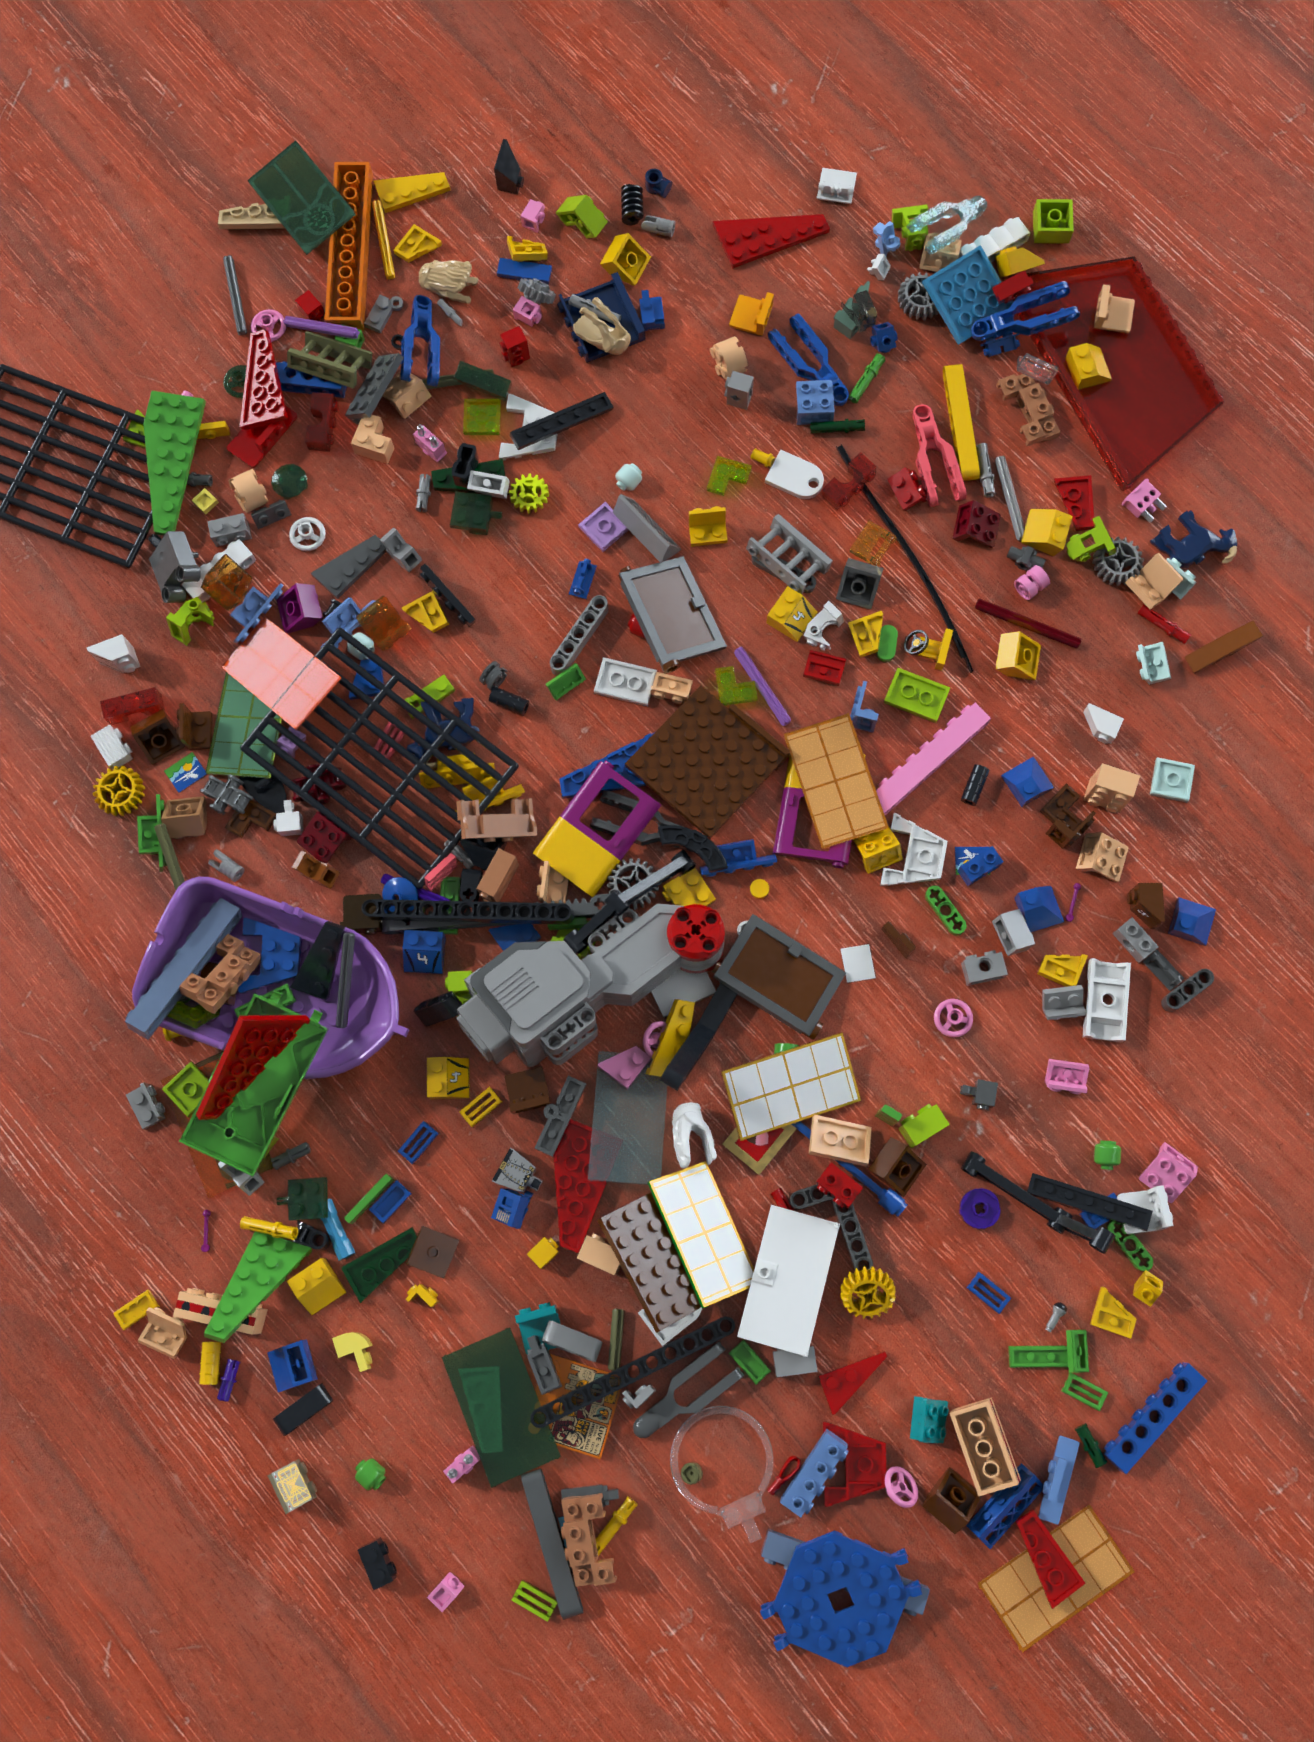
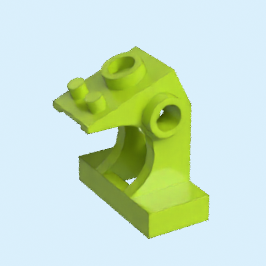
M927 204L892 209L894 228H902V238H906L905 251L921 250L924 245L925 236L928 235Z
M1100 516L1093 518L1095 528L1081 535H1073L1070 537V541L1066 543L1068 548L1067 554L1072 560L1086 562L1091 557L1090 554L1103 548H1106L1109 556L1116 553V548ZM1093 537L1095 544L1085 548L1082 542Z
M199 597L186 601L175 614L170 612L166 617L172 637L186 646L191 641L188 630L193 622L204 621L213 627V620L215 619L212 610L210 611L206 602H201Z

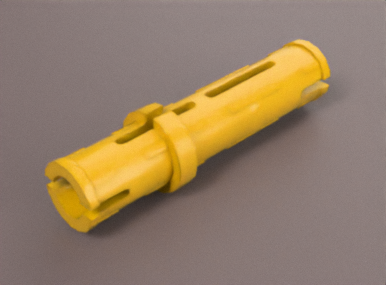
M244 1216L240 1221L241 1229L269 1234L274 1238L284 1237L295 1240L298 1236L297 1227L286 1226L282 1222L272 1223Z
M627 1496L620 1508L612 1513L613 1517L595 1539L598 1556H600V1553L619 1528L627 1523V1518L635 1507L638 1506L634 1500H631V1497Z

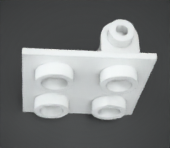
M822 168L817 199L851 204L857 173Z

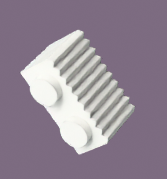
M108 725L91 735L92 740L112 770L114 766L121 767L133 759L130 754L133 751L127 743L124 744L121 740L123 735L118 728L114 729L111 725Z

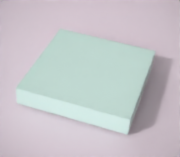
M1157 757L1150 795L1188 803L1195 765Z

